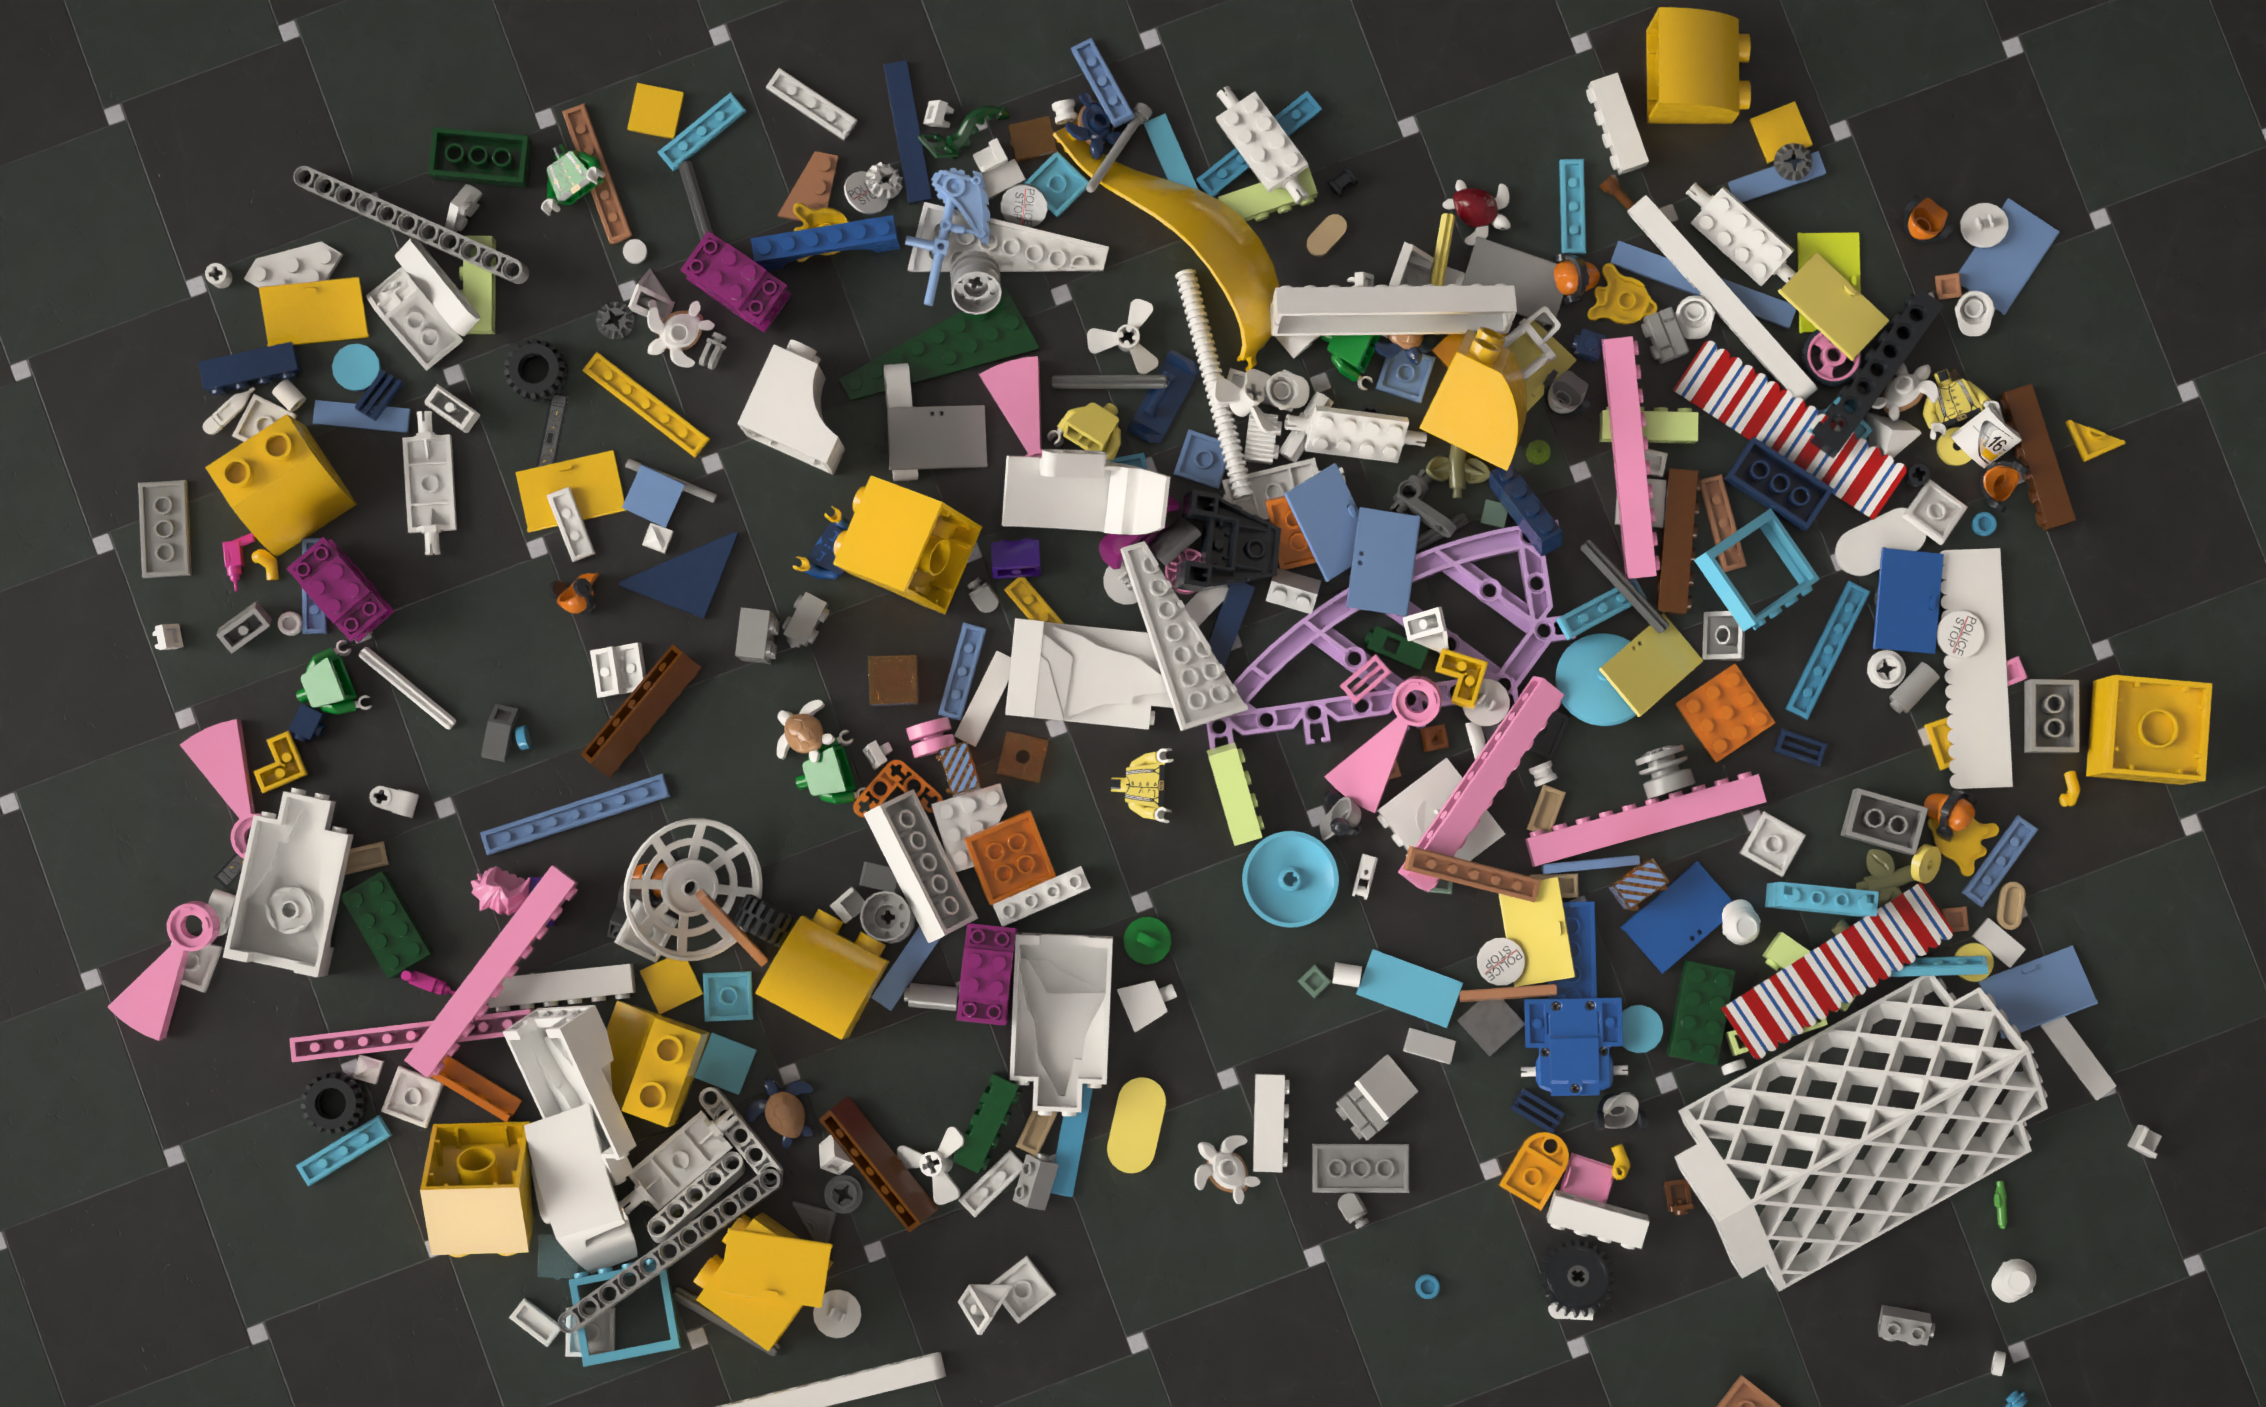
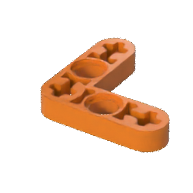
M892 760L886 764L855 800L853 809L856 815L865 818L864 813L867 811L862 813L859 811L861 808L859 802L864 803L870 798L866 796L868 791L873 798L879 800L877 804L874 800L869 804L868 807L872 810L881 805L896 787L904 793L908 792L907 784L912 779L917 780L921 786L920 790L916 793L917 797L924 792L926 787L929 792L925 794L930 798L935 796L937 798L936 803L943 801V798L904 762ZM891 765H900L899 771L904 776L907 772L911 774V776L905 779L903 785L899 783L902 780L899 775H891ZM877 782H883L887 787L886 793L882 796L875 794L873 790ZM922 797L920 803L924 811L934 813L932 806L928 808L926 806L928 801Z

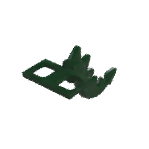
M990 105L982 106L969 113L957 132L947 136L946 141L940 134L918 135V139L935 158L952 157L957 159L961 147L968 148L971 146L970 135L979 132L976 124L983 125L985 123V116L991 120L996 115V119L1001 120L1008 119L1010 115L1005 106L1000 108ZM926 139H937L939 142H928ZM936 150H945L946 153L941 154L938 153Z

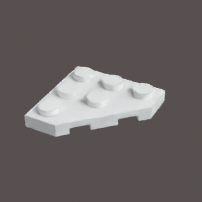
M323 242L313 243L255 259L244 280L258 288L261 286L329 280L343 254Z
M1000 783L931 804L946 855L955 872L974 867L963 838L999 823L1006 810L1007 803Z

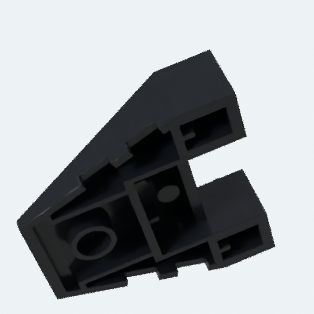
M1194 489L1186 493L1183 499L1182 518L1204 522L1200 562L1185 560L1177 565L1175 589L1200 592L1277 576L1281 528L1257 515L1244 511L1242 507L1237 504H1231L1216 493Z

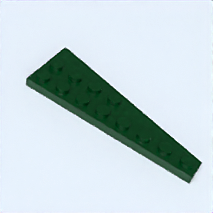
M1006 287L1002 288L1000 302L989 312L975 315L961 311L839 380L850 400L854 401L885 391L884 365L908 363L910 383L913 384L968 370L983 364H990L1005 358L1019 356L1027 352L1037 351L1040 348Z

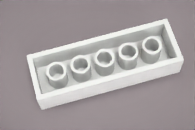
M914 789L864 813L928 943L978 919Z

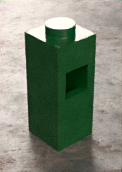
M1378 626L1374 628V631L1369 629L1364 643L1368 644L1366 650L1418 672L1429 650L1428 647L1408 641L1407 638Z

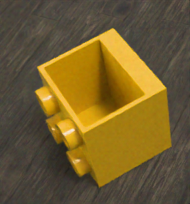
M2112 675L2093 681L2086 776L2178 785L2206 781L2212 683Z
M764 1212L753 1218V1220L743 1214L731 1227L732 1229L800 1239ZM727 1232V1234L725 1235V1237H724L723 1240H722V1242H724L726 1245H727L728 1232ZM715 1254L713 1258L707 1261L693 1281L703 1288V1291L696 1300L769 1351L781 1338L803 1305L719 1292L724 1259ZM829 1260L828 1269L833 1264V1261Z

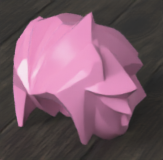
M497 866L489 868L484 874H477L478 879L470 882L473 887L471 893L480 900V911L490 907L500 915L507 914L509 916L517 912L529 896L531 878L527 880L521 877L517 878L515 874L501 871L502 869Z

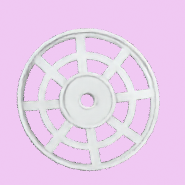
M689 818L664 826L641 845L627 870L623 899L630 926L646 946L670 959L698 961L725 951L737 941L699 902L695 894L700 889H704L714 901L717 894L728 895L722 907L727 914L730 912L736 896L745 897L746 894H752L761 899L763 881L757 855L740 833L716 820ZM696 825L693 838L677 840L667 846L660 839V836L677 827ZM706 826L724 831L738 844L724 851L717 844L703 839ZM652 844L658 853L649 863L644 878L632 879L639 859ZM691 845L688 858L676 862L670 854L674 849ZM700 846L711 849L719 856L709 864H706L698 859ZM743 851L751 868L752 888L738 886L737 872L731 860ZM662 859L668 867L662 880L650 879L654 868ZM724 864L729 874V885L718 884V878L714 872ZM693 881L695 884L694 890L691 893H685V885ZM630 889H642V901L648 917L639 926L631 910ZM649 889L661 890L663 902L655 910L652 909L649 900ZM669 909L679 914L678 928L665 924L659 918ZM703 914L709 921L702 926L688 929L689 917ZM655 924L664 932L677 936V951L659 946L650 940L645 933ZM714 928L723 938L718 943L705 949L687 952V937L702 935Z

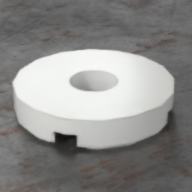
M296 886L281 887L274 891L265 908L266 917L270 925L285 934L298 933L306 929L312 922L315 913L314 901L309 893ZM288 903L293 904L296 908V913L292 917L287 916L284 912V908Z

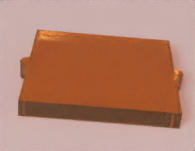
M1049 116L1008 125L1012 139L1010 145L1014 148L1016 161L1057 153L1053 136L1055 132L1052 131Z

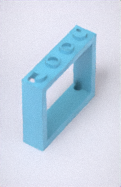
M1771 508L1694 560L1743 632L1750 627L1756 630L1765 624L1764 618L1766 616L1772 619L1782 612L1780 608L1782 605L1789 607L1799 600L1797 598L1799 593L1805 596L1813 590L1811 585L1820 580ZM1760 527L1799 585L1754 615L1715 557Z
M1774 882L1767 883L1765 907L1870 917L1877 916L1879 892Z
M654 1259L646 1261V1270L651 1272L656 1269L657 1263ZM633 1263L623 1264L622 1270L613 1271L612 1267L598 1269V1274L589 1276L588 1271L574 1274L575 1279L569 1280L573 1305L581 1300L579 1285L610 1280ZM668 1268L659 1275L671 1340L590 1355L586 1328L584 1327L578 1331L583 1367L682 1348ZM630 1272V1273H628L626 1276L635 1275V1274Z

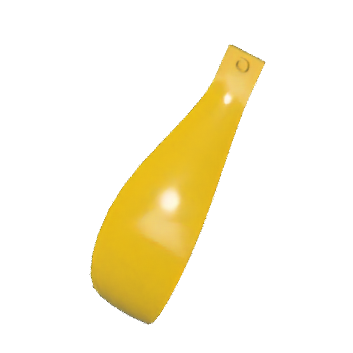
M1066 127L1053 134L1057 142L1063 145L1064 151L1092 178L1106 158V155L1103 154L1098 160L1092 158L1090 145L1086 141L1074 138L1066 130ZM1114 161L1100 184L1152 215L1174 231L1209 268L1224 291L1240 326L1242 349L1237 361L1246 359L1248 367L1245 368V371L1253 369L1257 364V352L1266 345L1272 335L1270 307L1275 288H1280L1273 262L1260 238L1242 216L1222 201L1198 189L1143 173Z

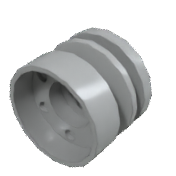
M976 250L965 252L958 256L952 263L950 270L953 302L960 310L969 314H983L994 309L1000 302L1002 294L1000 270L997 261L988 253Z
M1683 744L1658 748L1647 752L1635 760L1636 766L1647 763L1649 767L1639 771V775L1651 774L1652 779L1643 784L1647 799L1696 783L1691 768L1680 769L1678 766L1688 759L1687 756L1678 759L1675 757V753L1685 750Z
M881 891L874 893L866 899L861 908L860 920L862 927L870 937L877 941L890 944L901 942L910 935L915 926L916 918L907 900L894 892ZM889 912L895 916V919L891 920V924L884 920V917H887Z

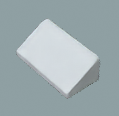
M1409 1028L1403 1051L1451 1064L1456 1041Z

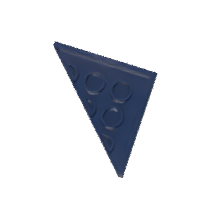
M736 532L728 534L620 581L619 586L705 619L739 534Z

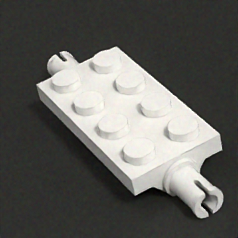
M1229 86L1224 87L1225 93L1221 89L1217 96L1226 106L1227 110L1217 116L1216 121L1269 193L1276 188L1287 189L1296 204L1302 203L1301 198L1305 201L1309 194L1298 182V175L1309 167L1308 163L1255 91L1239 101Z
M1695 182L1685 193L1699 204L1702 210L1691 224L1760 286L1772 274H1777L1786 283L1796 274L1786 264V259L1794 249L1724 186L1715 196H1710Z
M1315 406L1313 414L1307 417L1287 414L1284 423L1285 430L1305 431L1307 434L1305 450L1307 452L1398 463L1402 447L1405 444L1424 447L1425 443L1423 442L1427 440L1426 432L1407 430L1409 425L1408 417Z
M419 411L417 412L418 433L414 437L402 438L408 533L424 534L425 555L441 554L439 533L441 531L457 530L452 436L450 434L435 435L432 429V411H424V413Z
M1315 458L1247 474L1250 475L1248 481L1252 483L1250 488L1254 490V493L1243 499L1233 498L1234 491H1231L1233 485L1229 483L1231 478L1222 480L1225 492L1222 499L1233 505L1237 504L1244 511L1266 520L1269 518L1265 500L1285 496V492L1321 471H1318ZM1341 467L1339 468L1341 475H1343L1344 471Z
M729 1108L716 1121H711L701 1110L635 1166L633 1172L628 1175L634 1182L635 1189L622 1201L618 1202L623 1207L631 1202L624 1209L625 1212L630 1214L644 1200L652 1203L657 1211H659L732 1149L733 1146L724 1137V1132L740 1120L737 1114L728 1120L735 1113L734 1110Z

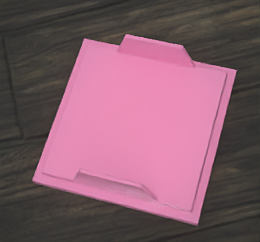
M1571 1153L1559 1191L1606 1203L1614 1180L1612 1176L1613 1166Z

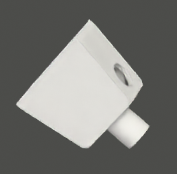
M1155 980L1117 989L1134 1032L1139 1031L1168 1012L1164 1002L1177 997L1172 984L1158 989Z

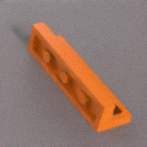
M449 1055L443 1061L445 1067L439 1075L432 1076V1078L505 1122L512 1120L523 1102L521 1098Z

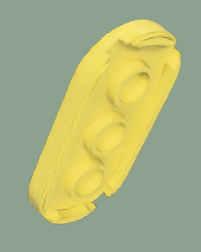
M1145 1077L1132 1079L1122 1087L1118 1096L1107 1145V1153L1111 1163L1122 1172L1137 1173L1146 1169L1151 1164L1155 1155L1166 1106V1097L1161 1086L1152 1079Z

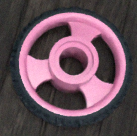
M1818 329L1804 343L1802 349L1804 369L1815 382L1821 385L1837 387L1847 384L1853 380L1851 376L1858 366H1863L1864 349L1853 360L1854 365L1846 375L1834 378L1832 374L1833 369L1839 367L1845 360L1850 359L1833 343H1830L1828 338ZM1813 345L1821 349L1819 361L1823 367L1816 371L1811 362V349ZM1829 350H1833L1838 354V361H1831L1828 358Z

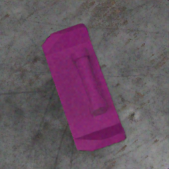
M1169 494L1166 514L1169 511L1179 510L1180 503ZM1165 524V528L1159 531L1142 535L1108 533L1099 544L1101 558L1112 569H1120L1123 558L1120 551L1121 548L1143 541L1148 546L1168 526Z

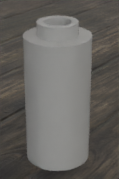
M1921 662L1889 697L1892 701L1890 706L1898 713L1902 711L1908 713L1940 678L1939 675L1926 663Z
M910 983V987H905L904 1002H908V1007L956 1011L959 987Z

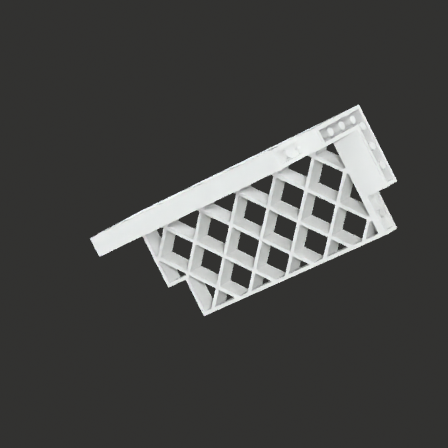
M1920 976L1678 1111L1684 1126L1697 1145L1675 1156L1681 1173L1712 1217L1730 1261L1741 1278L1765 1267L1767 1275L1777 1290L1781 1291L2032 1151L2029 1144L2031 1137L2024 1128L2027 1126L2026 1120L2048 1108L2045 1100L2048 1096L2041 1085L2043 1080L2036 1070L2039 1068L2038 1064L2031 1055L2034 1053L2033 1048L2027 1040L2022 1041L2021 1034L2014 1024L2010 1026L2007 1015L2002 1009L1998 1010L1996 1008V1003L1990 994L1986 995L1979 987L1965 996L1956 999L1952 992L1948 994L1946 985L1940 977L1936 979L1935 976ZM1934 991L1946 1007L1923 1005L1924 996ZM1884 1018L1902 1020L1896 1036L1870 1034L1873 1024ZM1922 1022L1942 1025L1938 1040L1911 1038L1915 1023ZM1956 1027L1984 1029L1979 1046L1951 1043ZM1999 1030L2004 1033L2016 1050L1993 1047ZM1832 1047L1849 1049L1844 1066L1818 1063L1821 1053ZM1871 1051L1890 1054L1885 1070L1858 1067L1863 1052ZM1904 1055L1931 1058L1926 1075L1899 1072ZM1945 1060L1973 1063L1968 1079L1940 1077ZM2021 1061L2024 1071L2014 1072L2015 1068ZM1780 1076L1797 1078L1791 1095L1766 1092L1769 1082ZM1811 1080L1836 1082L1837 1086L1832 1100L1806 1097ZM1851 1086L1877 1087L1878 1090L1873 1105L1846 1102ZM1969 1086H1978L1969 1101H1961ZM2002 1089H2011L2001 1105L1994 1104ZM1892 1090L1919 1092L1915 1109L1887 1107ZM1727 1105L1744 1107L1739 1124L1714 1121L1717 1111ZM1759 1109L1785 1112L1779 1129L1754 1126ZM1799 1114L1825 1117L1820 1134L1794 1131ZM1917 1115L1925 1116L1916 1131L1908 1130ZM1950 1118L1958 1119L1949 1134L1941 1133ZM1840 1119L1867 1122L1861 1139L1834 1136ZM1982 1121L1990 1122L1981 1137H1974ZM2011 1129H2013L2014 1135L2006 1139ZM1709 1138L1732 1141L1726 1159H1722ZM1747 1143L1772 1146L1766 1164L1741 1161ZM1863 1145H1872L1864 1160L1855 1159ZM1787 1148L1813 1151L1808 1168L1801 1169L1781 1166ZM1896 1148L1905 1149L1897 1163L1888 1162ZM1936 1151L1937 1153L1930 1165L1922 1166L1921 1164L1928 1152ZM1962 1154L1969 1155L1964 1163L1954 1168ZM1809 1175H1819L1811 1189H1801ZM1843 1177L1852 1178L1844 1192H1835ZM1736 1178L1760 1181L1753 1199L1748 1197ZM1877 1180L1885 1181L1877 1195H1869ZM1909 1183L1917 1184L1912 1192L1901 1197ZM1757 1204L1766 1205L1761 1215L1758 1216L1754 1206ZM1790 1207L1799 1208L1792 1221H1782ZM1823 1210H1833L1825 1224H1815ZM1856 1213H1865L1860 1221L1849 1226ZM1770 1239L1780 1240L1774 1251H1772L1770 1246ZM1804 1242H1813L1808 1250L1796 1255Z

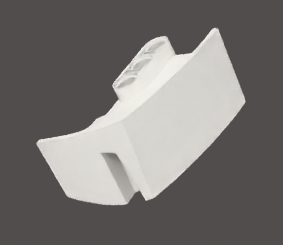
M1044 449L1042 457L1007 456L1002 526L1088 530L1124 535H1142L1156 532L1165 528L1170 476L1123 463L1106 462L1107 453L1094 450Z
M587 1103L524 1125L531 1155L530 1167L539 1212L546 1224L551 1223L555 1237L561 1246L580 1266L591 1274L598 1272V1269L611 1267L637 1257L636 1242L630 1227L629 1218L622 1204L618 1203L608 1170L600 1155L603 1152L591 1104Z

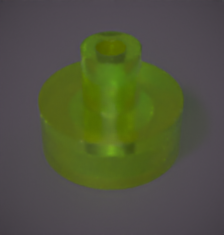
M1542 440L1531 442L1526 449L1527 459L1535 465L1545 463L1551 454L1549 445Z

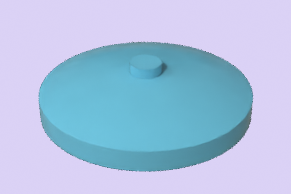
M1599 633L1580 638L1565 650L1558 662L1555 684L1556 688L1564 694L1561 699L1562 704L1572 715L1586 723L1598 726L1621 724L1637 715L1599 670L1631 641L1618 635Z
M1284 831L1266 837L1253 848L1243 868L1242 884L1245 897L1256 914L1271 924L1291 928L1310 924L1325 914L1336 897L1339 875L1331 852L1322 842L1306 833Z

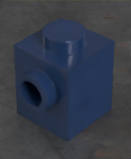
M1582 329L1580 334L1576 333L1571 346L1575 348L1573 356L1596 362L1602 349L1601 339H1605L1606 336Z
M300 704L288 730L294 732L293 737L305 743L308 739L315 741L324 732L325 725L323 723L327 715L307 705Z

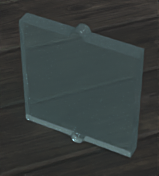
M539 1234L537 1277H549L556 1280L560 1278H574V1274L578 1273V1263L561 1246L555 1235Z

